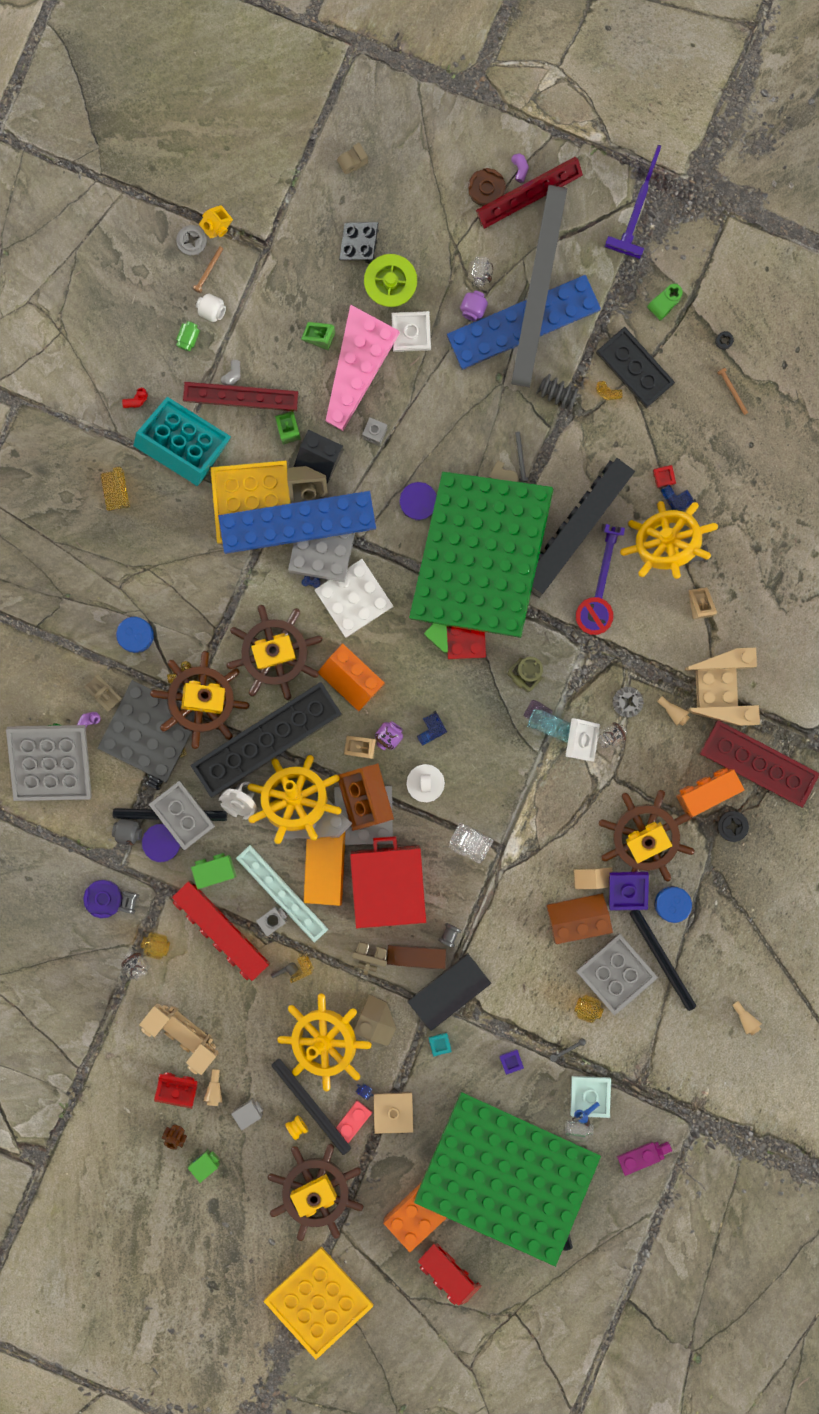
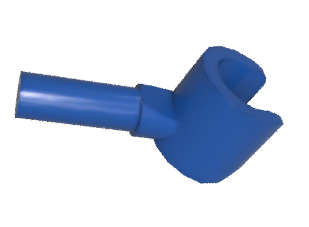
M596 1102L585 1111L577 1110L574 1113V1117L578 1118L580 1115H583L579 1122L584 1124L588 1121V1115L599 1107L600 1104Z

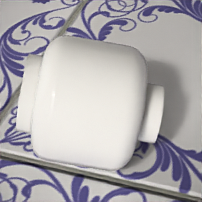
M212 294L200 297L196 303L198 315L211 322L221 320L226 311L223 300Z

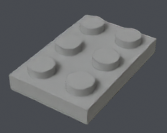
M178 781L149 804L183 850H186L215 827L214 823L181 781Z

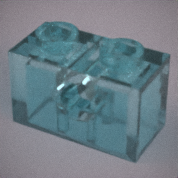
M533 710L527 727L568 743L570 722L542 710Z

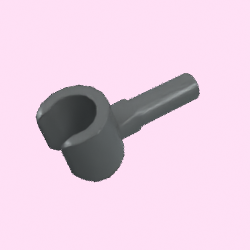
M291 962L285 968L272 973L271 976L275 978L286 972L292 976L299 968L295 963Z

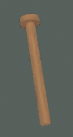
M219 246L197 286H193L196 292H202V285L223 251L221 246Z
M727 369L719 370L717 372L718 375H722L741 411L746 415L748 411L725 373Z

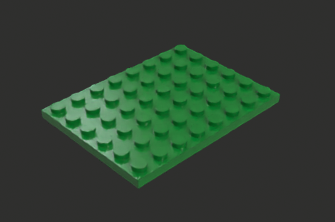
M442 471L409 618L416 621L521 638L553 495V487Z
M460 1092L413 1202L556 1267L601 1156Z

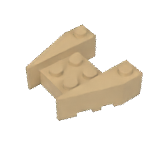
M736 648L686 667L685 671H695L697 694V708H689L687 711L734 726L760 725L759 705L738 706L736 669L757 667L756 648Z
M156 1004L139 1024L142 1027L141 1031L147 1036L151 1037L152 1035L155 1038L164 1029L167 1037L172 1040L176 1039L181 1043L180 1047L183 1050L193 1053L186 1062L189 1065L188 1069L194 1074L199 1073L202 1075L218 1055L215 1044H211L213 1041L210 1034L207 1035L178 1011V1008L171 1006L168 1009L167 1005L161 1006Z

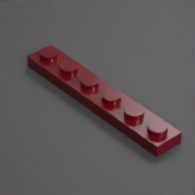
M573 157L477 209L476 213L481 226L485 229L547 195L549 185L563 187L583 176L578 158Z
M184 382L183 402L297 412L299 392Z

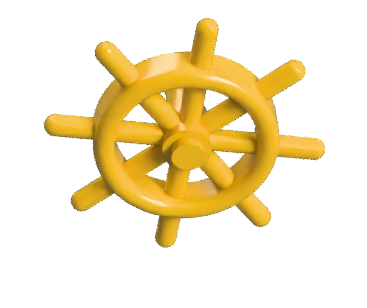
M659 501L657 503L659 513L648 518L643 524L634 520L628 522L629 527L638 530L636 545L622 548L620 554L625 556L638 552L640 558L645 563L638 572L640 577H645L653 567L656 569H671L673 577L679 579L681 576L680 566L688 563L696 555L704 559L711 557L709 552L700 549L702 534L717 530L718 525L711 523L699 526L696 519L692 516L699 507L697 502H693L686 512L678 510L666 511L664 502ZM669 523H676L673 528H670ZM662 525L661 531L655 530L656 528ZM684 525L690 528V530L680 532ZM649 535L657 538L646 542ZM692 537V540L689 544L684 541H681L683 539ZM657 547L653 554L647 551V549ZM663 552L668 554L667 557H660Z
M312 755L306 757L303 767H288L284 769L279 760L275 758L271 763L276 773L266 781L264 787L252 783L247 786L249 791L261 794V806L263 809L250 816L248 821L255 823L267 817L274 826L278 827L274 838L276 844L282 842L286 830L299 831L306 829L310 839L316 840L318 835L312 825L322 817L324 811L337 815L342 812L340 807L327 804L326 787L338 782L340 777L333 775L322 781L315 772L310 770L314 760ZM298 778L296 784L294 781L288 779ZM306 780L314 784L302 791ZM282 783L285 791L282 792L274 789ZM318 792V801L306 798ZM271 797L282 799V801L270 806ZM303 805L314 809L307 815ZM286 808L283 818L275 814V812ZM296 810L299 819L290 820L293 811Z
M323 993L318 995V1010L311 1011L305 1016L294 1005H290L288 1011L298 1022L293 1029L292 1037L279 1036L277 1041L280 1044L292 1045L293 1053L299 1062L292 1070V1074L298 1076L306 1069L315 1075L322 1076L323 1090L326 1092L331 1088L330 1076L336 1075L343 1070L354 1080H359L360 1074L350 1063L355 1056L356 1049H370L372 1044L369 1041H356L354 1030L349 1022L355 1017L357 1010L354 1008L350 1009L344 1017L334 1011L326 1010V1000ZM319 1020V1031L310 1023L311 1021ZM327 1021L335 1025L329 1032H327ZM304 1028H305L314 1038H306V1037H303ZM341 1032L344 1040H338L334 1037ZM334 1047L345 1048L344 1057ZM329 1054L338 1064L329 1066ZM318 1055H321V1064L313 1060Z

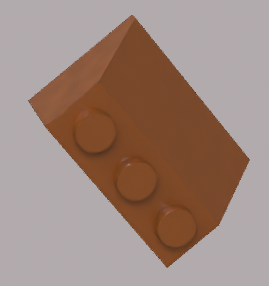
M378 763L338 775L340 777L338 782L348 818L352 823V831L394 820Z
M603 893L546 905L555 944L613 933Z

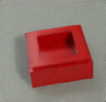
M672 465L653 469L657 488L676 484Z

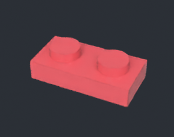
M356 1100L335 1128L349 1143L372 1114V1111L359 1100Z

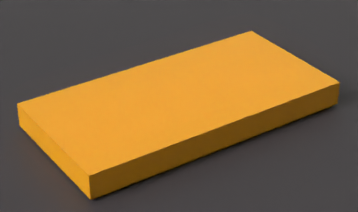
M345 832L339 838L320 837L316 840H306L304 903L342 905Z

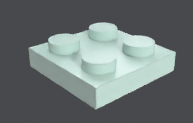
M572 1076L570 1115L574 1116L577 1110L585 1111L598 1102L600 1106L592 1111L588 1117L610 1118L611 1078Z

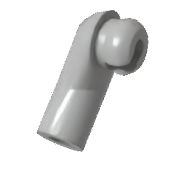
M239 360L231 361V371L221 377L223 385H233L240 379Z

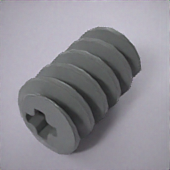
M548 374L541 382L536 395L542 391V398L548 394V401L555 398V405L562 402L561 408L564 409L569 405L568 411H570L578 396V388L571 392L570 384L564 388V381L557 384L558 378L556 377L550 381L551 374Z

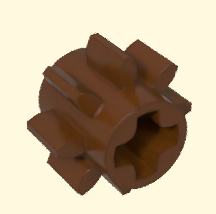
M172 1125L171 1128L166 1127L162 1139L165 1140L164 1145L172 1150H176L178 1146L182 1148L187 1138V1135H184L185 1130L178 1125Z

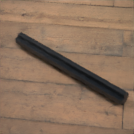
M114 808L112 814L114 819L160 820L152 809ZM203 810L211 821H227L226 811Z
M632 910L630 912L631 918L686 1010L691 1011L695 1009L696 1004L642 913L640 910Z
M277 1059L271 1065L275 1072L342 1155L348 1153L351 1150V1146L282 1060Z

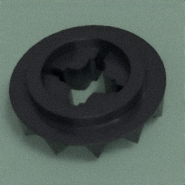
M727 812L718 821L719 833L727 841H740L748 833V820L740 812ZM731 821L734 824L741 825L735 828V832H732V829L726 828L728 825H731Z

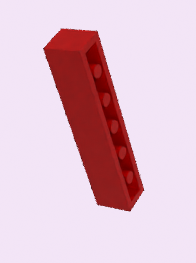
M191 880L172 897L174 899L173 904L180 911L183 909L188 914L186 916L192 924L196 923L201 928L199 931L204 937H210L214 941L213 946L219 952L223 951L228 956L226 959L232 966L237 965L241 969L240 974L246 980L250 979L253 981L269 966L270 962L200 889H197V886Z

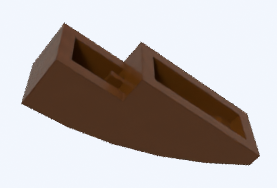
M388 945L387 965L445 969L446 948Z

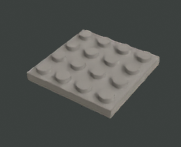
M86 725L10 726L6 728L13 801L91 799Z

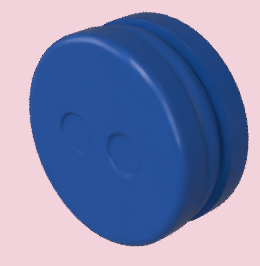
M129 617L119 624L116 637L123 649L131 653H141L151 646L154 633L151 625L144 619Z
M669 886L663 888L657 894L655 910L662 919L671 923H678L685 920L691 913L692 900L685 890Z

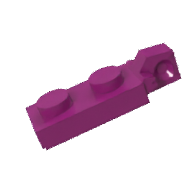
M650 1142L617 1156L626 1176L665 1159L664 1155L672 1152V1148L669 1142L660 1145L658 1142Z

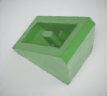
M308 322L301 340L329 351L335 336V327L332 324Z
M293 411L275 416L283 445L301 440Z
M433 623L424 633V636L441 652L448 653L447 626Z

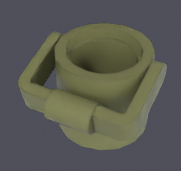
M520 657L507 672L512 681L526 692L532 691L543 678L541 676L543 673L542 663L535 657H526L523 660ZM516 666H517V674H518V676H516V675L512 672V670H513ZM536 681L530 688L525 684V682Z

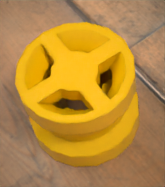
M299 1115L292 1122L288 1121L285 1123L288 1132L294 1140H297L302 1133L306 1134L309 1131Z

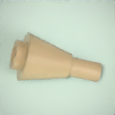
M663 696L657 701L666 709V712L676 726H683L690 719L688 716L690 712L671 704Z
M739 1001L732 1005L739 1014L746 1035L749 1033L754 1035L761 1030L759 1026L762 1023L748 1011H745Z
M212 1069L211 1082L203 1100L207 1101L209 1106H218L219 1102H222L219 1083L220 1070Z

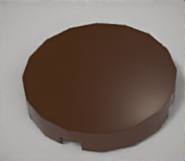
M490 168L476 171L471 176L468 184L469 196L479 206H484L503 196L506 190L503 176L495 169Z

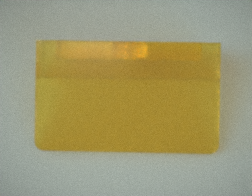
M115 467L111 472L101 473L106 509L111 511L130 507L124 470L121 467Z
M307 952L298 956L297 960L302 971L291 976V983L313 973L314 967Z

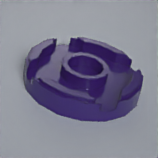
M415 482L409 484L400 495L401 510L405 516L418 521L427 519L433 514L437 497L436 492L426 483Z
M156 824L150 827L144 833L142 839V848L146 856L156 862H166L173 859L180 849V844L164 824Z
M98 880L90 884L85 890L83 897L86 910L97 918H108L116 914L123 900L119 887L109 880Z

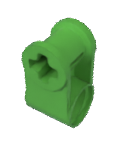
M670 284L648 304L647 308L660 321L680 301L683 293L681 286ZM670 293H676V296L670 297Z

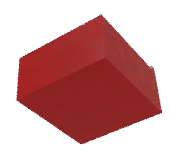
M396 836L373 838L374 849L351 850L356 928L426 923L420 845L397 847ZM393 841L394 847L377 848V842Z

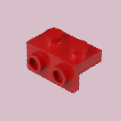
M168 1072L159 1074L154 1102L192 1109L198 1087L197 1081L189 1076H183V1078L175 1077V1074Z

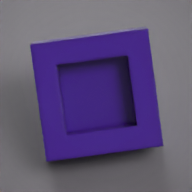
M517 1049L499 1055L506 1075L524 1069Z

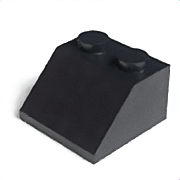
M308 430L300 446L294 467L307 466L326 475L328 484L344 451L343 445Z

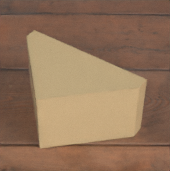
M707 587L689 590L693 620L712 617L717 614Z
M347 736L344 755L373 759L376 739Z
M612 867L574 869L575 889L608 888L609 872H613Z

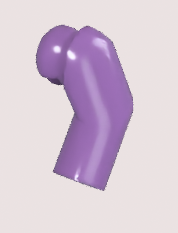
M520 153L514 154L511 161L518 167L515 180L519 183H524L529 169L528 163L524 155Z
M97 712L83 714L77 725H86L87 727V725L98 724L100 722V715Z

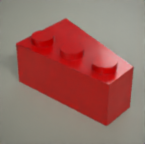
M438 1243L433 1244L418 1260L423 1273L431 1275L435 1286L440 1290L443 1289L448 1294V1300L454 1305L457 1304L459 1306L467 1303L482 1287L478 1282L475 1284L468 1277L469 1273L465 1269L462 1270Z

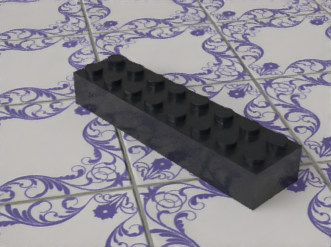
M616 458L614 462L610 460L601 472L604 475L602 477L598 475L590 487L592 491H586L580 499L579 504L581 506L573 508L567 517L569 519L568 523L564 521L556 532L558 536L556 538L552 536L544 549L547 551L545 553L540 552L531 591L539 599L635 473L632 468L620 459Z
M319 682L190 766L209 796L214 798L342 716V713L323 683Z

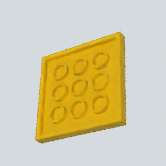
M287 461L210 467L217 544H223L218 515L291 504L287 481Z
M322 1246L263 1301L315 1360L374 1306Z

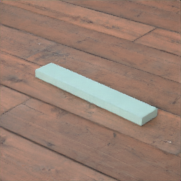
M251 845L236 857L241 865L314 943L328 930L324 923Z

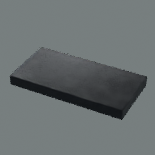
M625 326L596 351V354L646 409L675 384V381Z

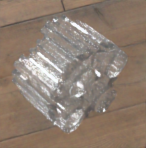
M459 823L448 847L454 849L458 854L466 855L471 860L481 864L494 840L488 836H483L478 830L468 825L465 826Z

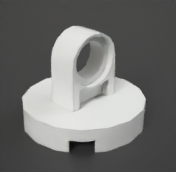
M423 764L411 770L407 777L406 785L408 792L414 799L427 803L440 797L444 790L445 782L439 769L432 765Z
M245 781L235 789H226L222 792L219 801H222L221 807L227 813L234 817H237V815L244 816L243 819H248L255 814L257 806L252 800L255 792L249 791L248 795L242 792V786L247 788L250 782Z

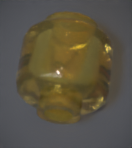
M150 932L147 937H143L140 948L144 949L143 953L146 957L160 960L163 956H167L170 941H168L166 935Z
M584 995L582 998L579 997L574 1009L577 1018L588 1023H594L596 1018L600 1020L604 1011L601 1008V1001L589 995Z

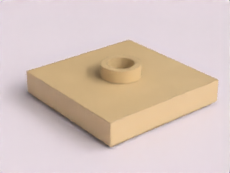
M412 1092L374 1093L375 1134L413 1132Z

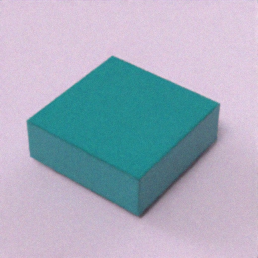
M447 1032L429 1037L433 1057L452 1052Z

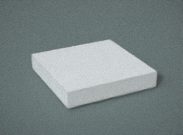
M429 311L392 313V327L400 332L393 344V352L431 350Z
M572 718L566 757L594 762L600 724Z

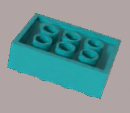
M166 397L136 432L133 446L198 486L211 470L210 467H213L231 439V436L171 398Z

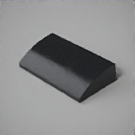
M467 953L409 998L407 1002L432 1031L492 983L469 953Z

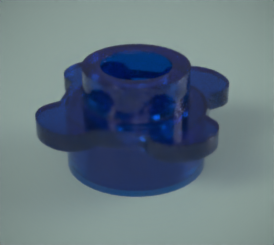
M304 575L302 585L318 588L320 586V578L314 577L311 580L310 576Z
M364 1083L362 1086L357 1084L358 1088L355 1092L368 1101L370 1097L374 1096L371 1093L373 1089Z

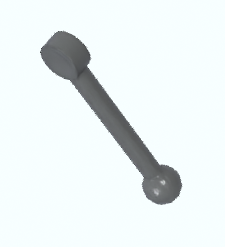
M581 1038L578 1043L570 1046L569 1048L561 1051L560 1053L551 1054L550 1060L552 1062H556L558 1057L568 1053L569 1051L579 1047L580 1045L584 1046L586 1044V1040L584 1038Z

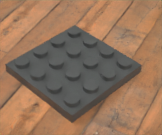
M132 680L97 749L167 783L192 731L184 729L177 723L167 731H161L160 726L172 717L168 709L167 699L151 697L150 692L152 689ZM176 702L177 707L180 711L182 704ZM191 711L185 718L194 722L195 711Z

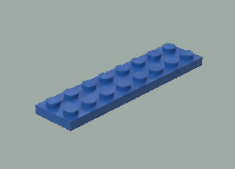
M586 275L548 290L540 336L601 310ZM527 300L447 334L461 370L519 345Z
M370 491L218 515L225 554L376 529Z

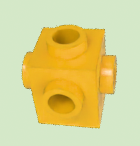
M220 205L207 210L202 215L203 219L199 225L211 239L217 236H224L233 219L223 206Z

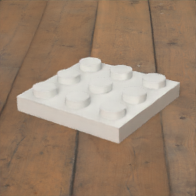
M363 559L348 567L345 583L328 580L315 589L318 597L345 638L394 607Z

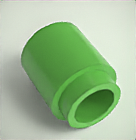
M189 321L186 324L182 323L176 338V346L183 350L191 351L200 332L197 329L198 325Z

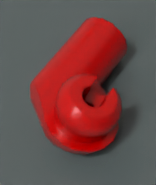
M138 388L133 398L122 399L123 408L141 407L148 398L146 389Z

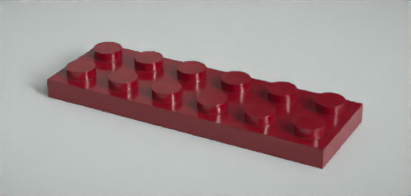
M719 720L715 722L699 753L728 770L734 769L736 774L801 808L804 807L819 777L818 772Z

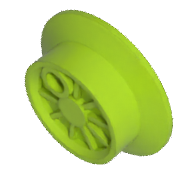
M385 254L377 257L369 264L364 275V285L367 294L374 302L385 307H396L406 303L413 296L417 287V274L413 265L406 258L396 254Z

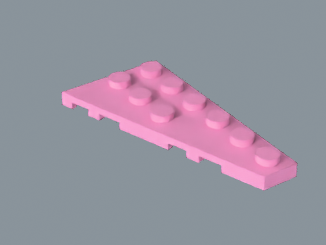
M350 305L326 416V422L341 431H344L400 334L399 330Z

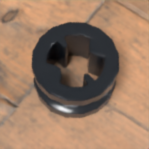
M727 331L721 332L715 339L716 346L722 350L728 349L734 342L733 335ZM721 336H723V338L728 337V345H726L725 343H720V341L722 340V338H720Z
M148 774V780H145L144 783L160 790L159 786L163 784V781Z

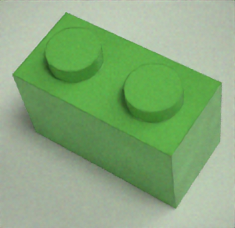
M224 853L213 856L214 860L207 862L205 858L195 862V866H192L191 869L197 889L236 877L230 855L225 856Z

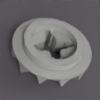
M188 225L179 231L176 242L182 253L189 256L199 255L205 249L207 238L205 232L200 227ZM189 234L193 239L197 238L195 240V247L191 243L187 244L189 242Z
M624 687L615 693L613 707L620 716L634 717L642 710L644 704L643 697L637 689ZM633 695L631 702L634 706L629 705L623 709L625 701L621 697L628 699Z

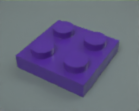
M609 872V910H648V872Z

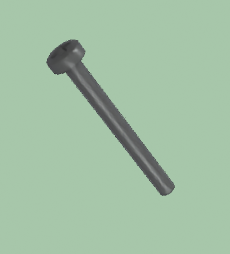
M515 432L521 473L519 482L524 483L529 480L525 475L520 432Z

